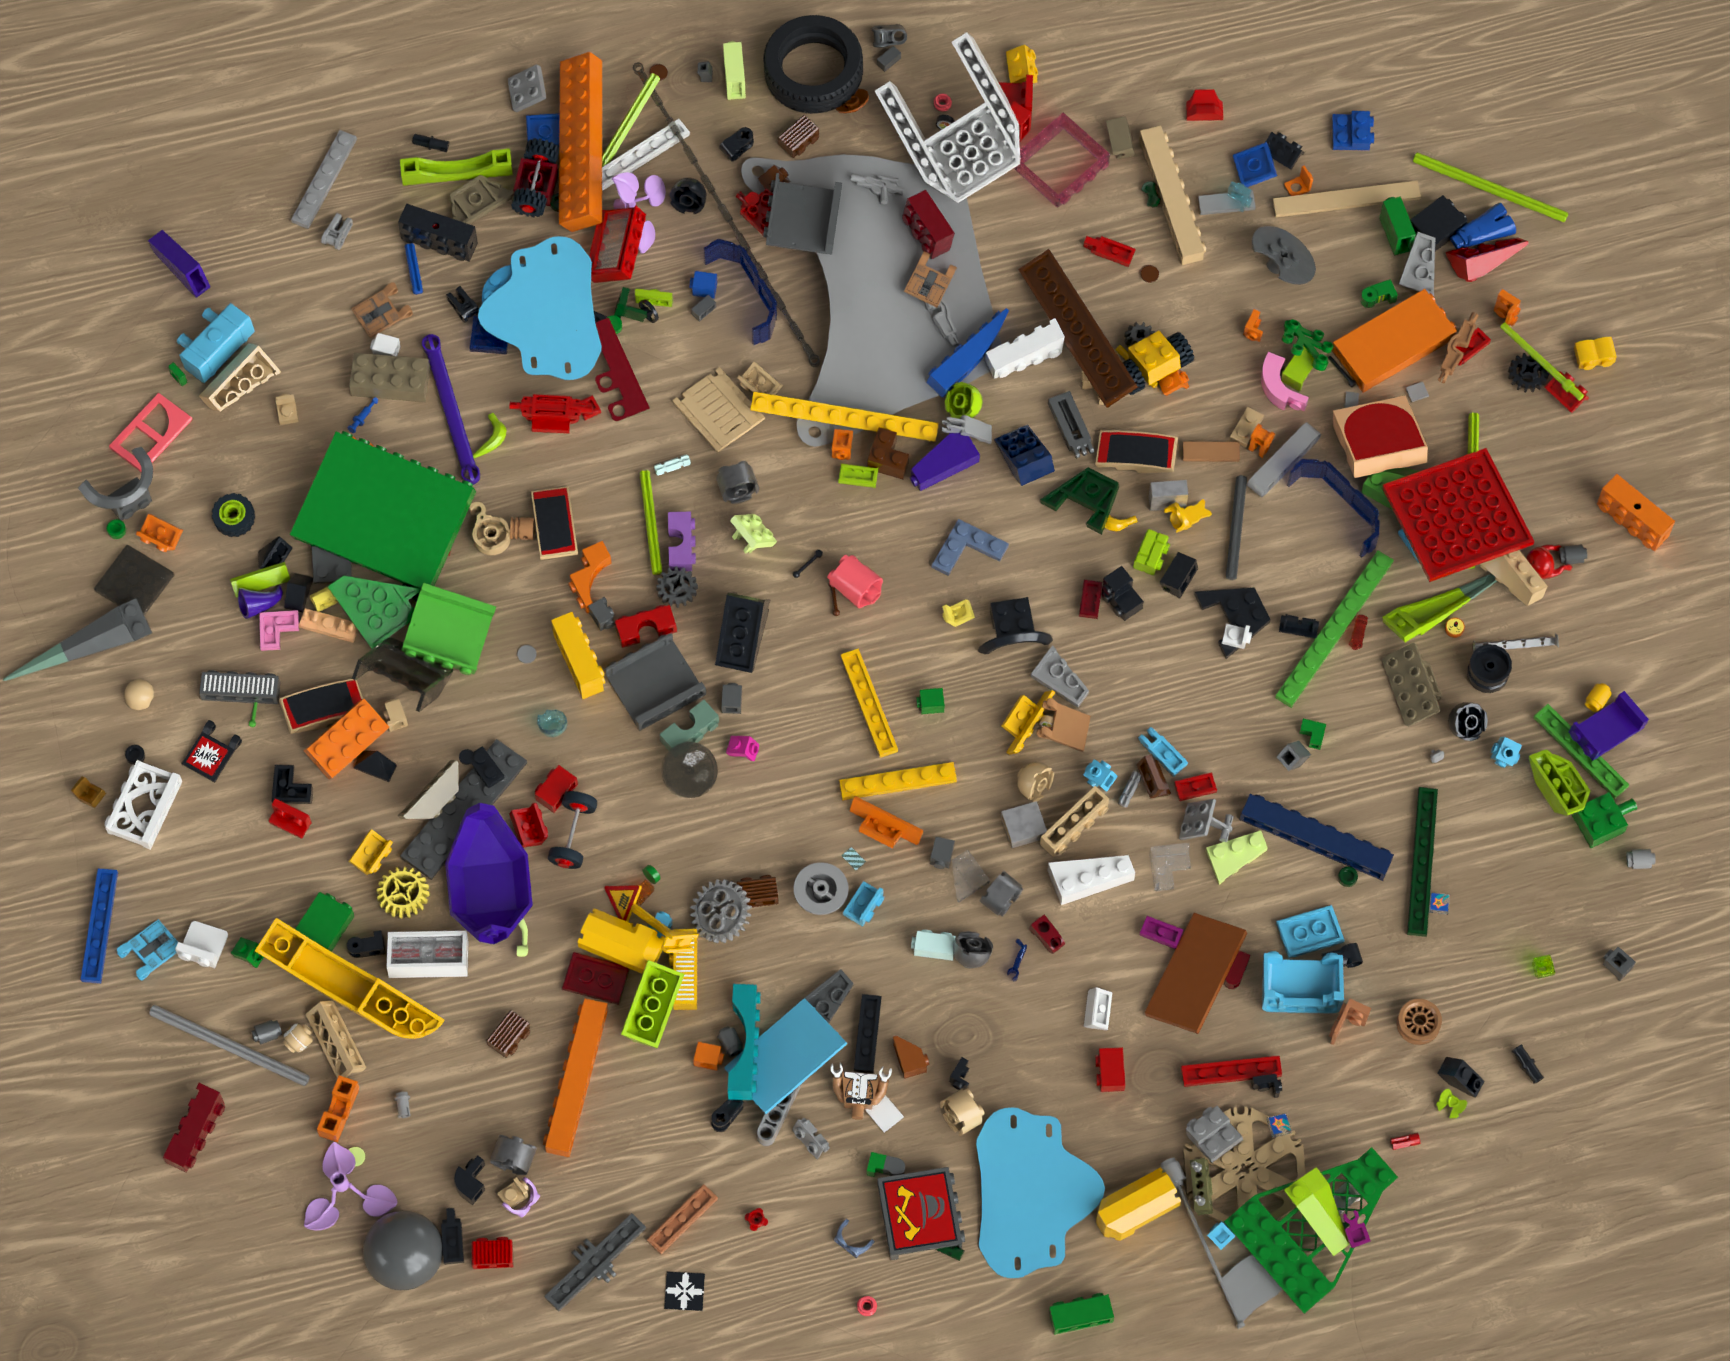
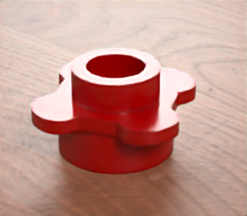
M757 1208L745 1215V1220L749 1222L750 1230L757 1231L759 1227L767 1226L768 1219L764 1217L761 1208Z

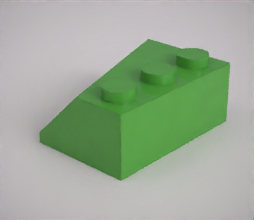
M1394 468L1371 474L1364 482L1361 493L1393 510L1382 489L1383 484L1420 471L1409 468Z

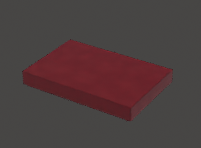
M573 952L562 990L619 1005L630 969L614 962Z

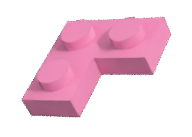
M298 610L260 613L261 651L280 650V632L299 631Z

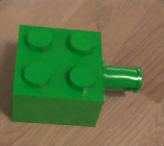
M1610 792L1587 802L1584 810L1573 813L1572 817L1589 847L1593 848L1625 833L1628 824L1623 815L1637 810V804L1631 798L1617 805Z

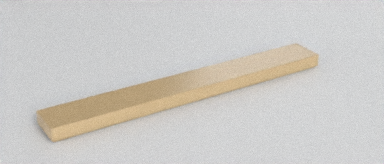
M1417 180L1273 198L1272 202L1275 217L1277 218L1381 205L1389 197L1396 198L1401 196L1403 202L1420 200L1421 194Z

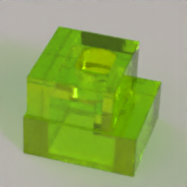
M1551 955L1533 958L1532 966L1537 979L1555 975L1556 972ZM1545 967L1546 970L1541 971L1539 968Z

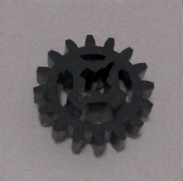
M1523 353L1522 358L1517 355L1515 360L1511 361L1508 369V379H1513L1511 384H1517V390L1521 389V387L1524 388V392H1527L1528 389L1534 392L1535 387L1540 390L1542 385L1546 384L1549 373L1530 355L1527 356L1525 353Z

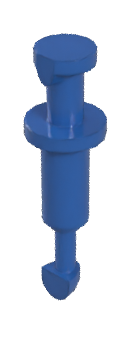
M373 398L369 406H365L358 416L353 417L354 423L347 427L351 433L356 432L358 425H364V419L371 412V407L378 403V398Z

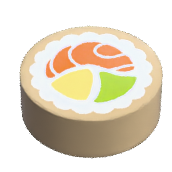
M1049 715L1042 716L1039 725L1051 730L1054 717Z

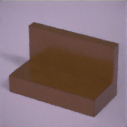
M1152 755L1144 756L1136 765L1150 799L1170 795V789L1158 760H1153Z

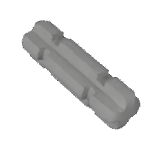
M1132 772L1130 780H1128L1118 800L1120 806L1128 807L1130 799L1137 788V783L1141 780L1140 773Z

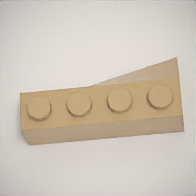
M248 343L199 397L209 409L222 411L239 400V397L253 391V388L267 382L269 378L281 373V371L259 345Z
M1520 550L1481 563L1480 567L1483 570L1493 574L1496 577L1495 580L1500 584H1505L1509 591L1525 605L1528 606L1543 598L1548 586Z

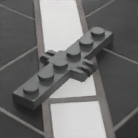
M631 1213L598 1246L595 1247L588 1239H585L583 1242L588 1248L585 1249L580 1244L578 1249L582 1252L581 1255L576 1250L571 1252L580 1263L545 1295V1299L559 1312L595 1277L598 1280L602 1278L606 1283H609L611 1280L606 1274L609 1273L613 1278L616 1276V1273L612 1270L614 1266L611 1262L646 1229V1226Z

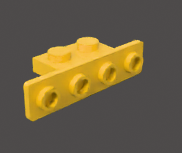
M1053 690L1044 692L1037 705L1025 695L1019 697L1001 727L1015 737L1006 752L1008 755L1019 753L1023 749L1025 739L1031 736L1034 731V725L1044 715L1043 701H1047L1049 698L1053 699L1052 697L1055 694Z

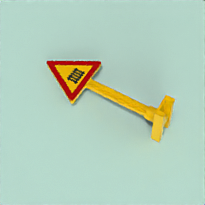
M641 885L604 887L619 919L629 922L633 912L665 936L661 947L662 951L665 953L693 951L690 943L692 938H698V933L694 930L677 932L671 930L636 904L642 889Z

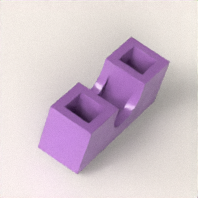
M668 512L669 537H678L683 540L679 546L669 547V568L672 571H675V566L678 567L679 571L683 567L685 571H692V564H696V553H692V547H696L695 536H692V530H695V518H691V512Z

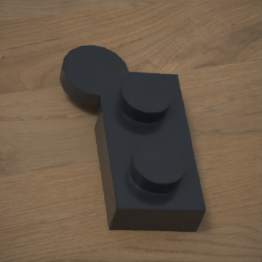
M483 746L474 752L469 749L460 752V762L464 765L472 764L488 788L505 778Z

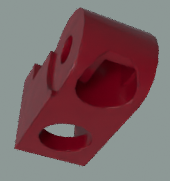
M1045 914L1030 925L1029 930L1031 933L1036 935L1051 954H1054L1065 945V941Z
M1242 951L1238 952L1225 978V987L1228 989L1239 987L1249 963L1250 954Z

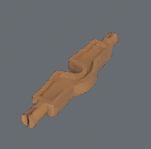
M1472 312L1468 321L1464 320L1458 334L1450 339L1446 349L1447 356L1440 369L1442 373L1438 378L1439 382L1442 380V383H1445L1448 375L1453 374L1463 358V352L1458 350L1456 346L1468 347L1476 328L1475 322L1479 317L1477 313Z

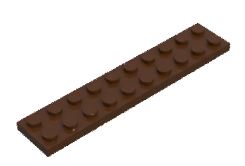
M1047 249L1018 269L1049 319L1056 318L1065 336V344L1106 408L1138 388L1050 249Z

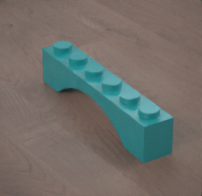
M733 984V1011L744 1026L746 1042L741 1058L728 1073V1100H752V1095L757 1090V1081H753V1075H757L758 1069L757 1063H754V1057H758V1045H755V1039H759V1027H756V1021H760V1010H757V1004H761V992H757V984Z

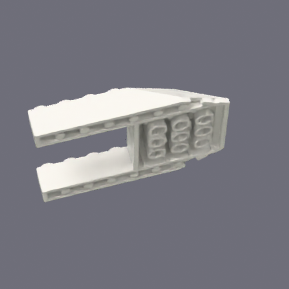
M967 32L952 41V44L985 103L930 138L925 139L898 88L889 81L875 90L923 180L957 203L1020 165L1019 123L1005 93L978 45Z

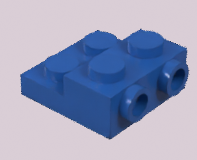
M1352 111L1351 114L1332 115L1333 150H1370L1371 143L1374 144V132L1370 131V127L1374 126V116H1370V111Z

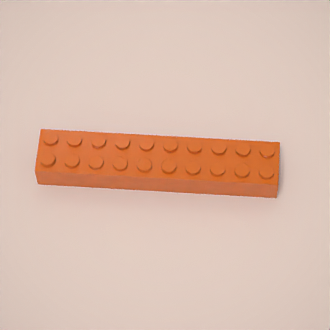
M591 52L560 61L559 224L570 232L602 223V60Z

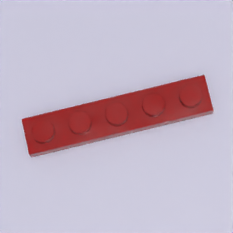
M1280 1056L1181 1066L1183 1087L1252 1080L1256 1076L1277 1074V1077H1282Z

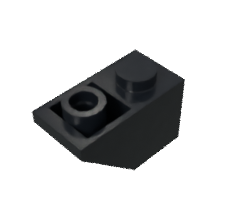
M1446 1057L1437 1073L1449 1085L1475 1098L1485 1082L1463 1059Z

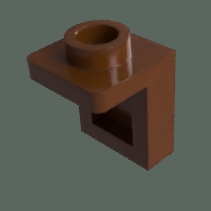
M773 165L758 180L765 189L767 188L770 191L772 180H776V173H779L780 182H791L787 177L789 176L788 172L783 167L779 168Z

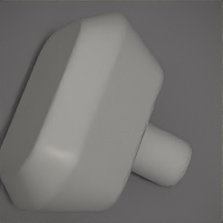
M1431 750L1430 758L1432 763H1437L1444 758V751L1437 750L1435 752V750Z

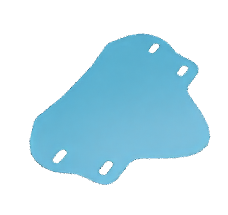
M562 236L551 237L536 246L515 251L511 256L512 277L483 302L478 313L480 324L490 334L519 348L523 369L526 373L530 375H551L564 380L582 378L595 366L602 347L594 318L591 293L592 262L590 257L580 244L571 238ZM553 243L557 245V254L555 255L551 251ZM520 256L525 257V267L520 266ZM532 357H536L537 359L536 368H532L531 366ZM566 362L571 364V373L569 374L565 372Z
M1019 1108L1000 1109L987 1119L976 1142L981 1170L982 1194L979 1248L989 1266L998 1275L1006 1278H1021L1039 1268L1052 1267L1063 1262L1065 1258L1066 1232L1088 1216L1099 1205L1104 1196L1105 1186L1097 1171L1063 1148L1061 1124L1057 1118L1032 1115ZM1012 1115L1017 1117V1127L1014 1129L1011 1128L1010 1124ZM1047 1124L1052 1125L1051 1137L1046 1136ZM1052 1244L1056 1247L1055 1258L1050 1257L1049 1247ZM1016 1257L1021 1259L1020 1270H1015L1014 1260Z

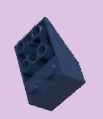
M1028 424L994 439L1013 476L1021 486L1055 471L1050 452Z

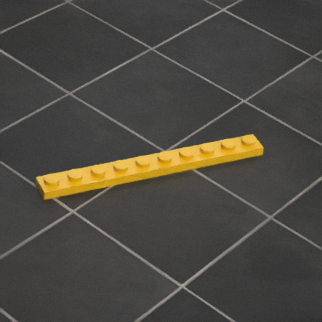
M756 391L753 392L751 404L752 411L876 432L880 427L897 432L899 436L935 442L939 425L938 422Z

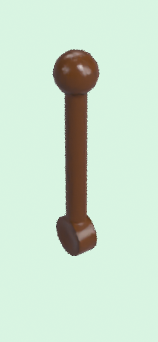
M829 583L833 598V615L839 616L840 611L837 607L835 587Z

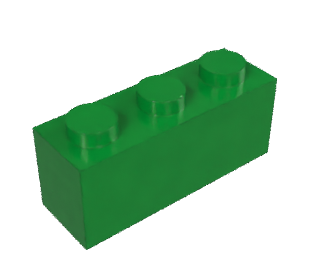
M1097 1293L1088 1299L1078 1297L1073 1299L1072 1302L1064 1304V1301L1053 1303L1049 1307L1054 1335L1113 1323L1114 1321L1109 1294Z

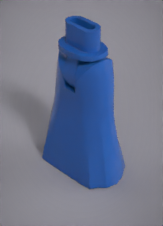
M1497 203L1482 215L1456 231V235L1450 237V240L1456 249L1461 247L1467 248L1490 240L1516 234V226L1511 216L1507 215L1503 204Z

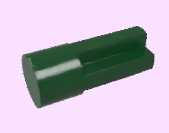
M957 1246L935 1249L958 1261L962 1259L965 1250Z

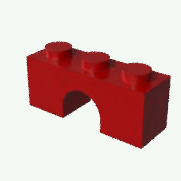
M660 605L653 610H642L636 615L622 616L615 620V627L622 648L640 643L639 631L646 626L653 627L657 631L658 637L664 634L676 633L677 626L670 605Z

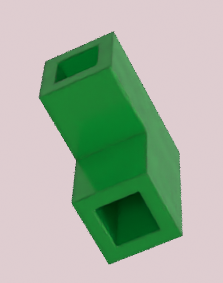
M1303 718L1299 734L1311 736L1310 748L1321 749L1326 724Z

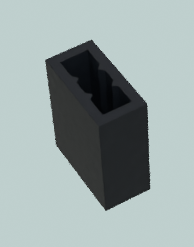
M1444 195L1410 219L1416 235L1417 232L1435 238V252L1449 242L1450 237L1456 235V231L1466 225L1468 221L1465 214L1459 212L1450 199H1446Z

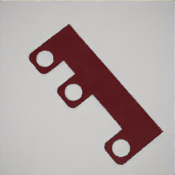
M606 318L596 322L602 346L601 350L610 368V371L595 377L596 384L602 393L619 388L623 399L608 405L612 419L620 421L650 409L610 319ZM607 376L612 380V385L609 388H604L600 385L602 377ZM616 405L624 407L625 413L622 416L614 415L613 408Z

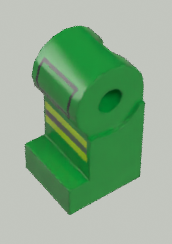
M1391 279L1365 288L1362 291L1360 301L1365 308H1372L1377 303L1388 300L1389 304L1397 302L1398 294Z

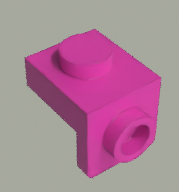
M731 736L726 754L729 756L746 757L750 761H755L759 744L750 736Z

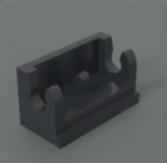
M1178 552L1160 581V584L1164 586L1163 590L1180 599L1198 570L1197 560Z

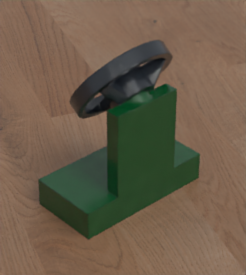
M623 287L617 300L614 316H618L620 319L621 317H626L643 322L646 318L651 323L659 320L656 309L645 299L639 302V308L626 305L630 289Z

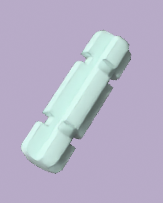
M686 454L680 456L681 458L679 459L677 457L665 461L664 464H656L654 466L655 473L659 476L664 474L665 471L668 473L681 468V466H688L691 464L690 458Z

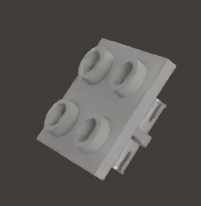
M1215 799L1188 803L1179 839L1185 840L1207 836L1209 827L1212 826L1222 830L1219 840L1221 842H1228L1229 832H1232L1233 828L1231 824L1234 816L1226 814L1224 823L1212 817L1216 803Z

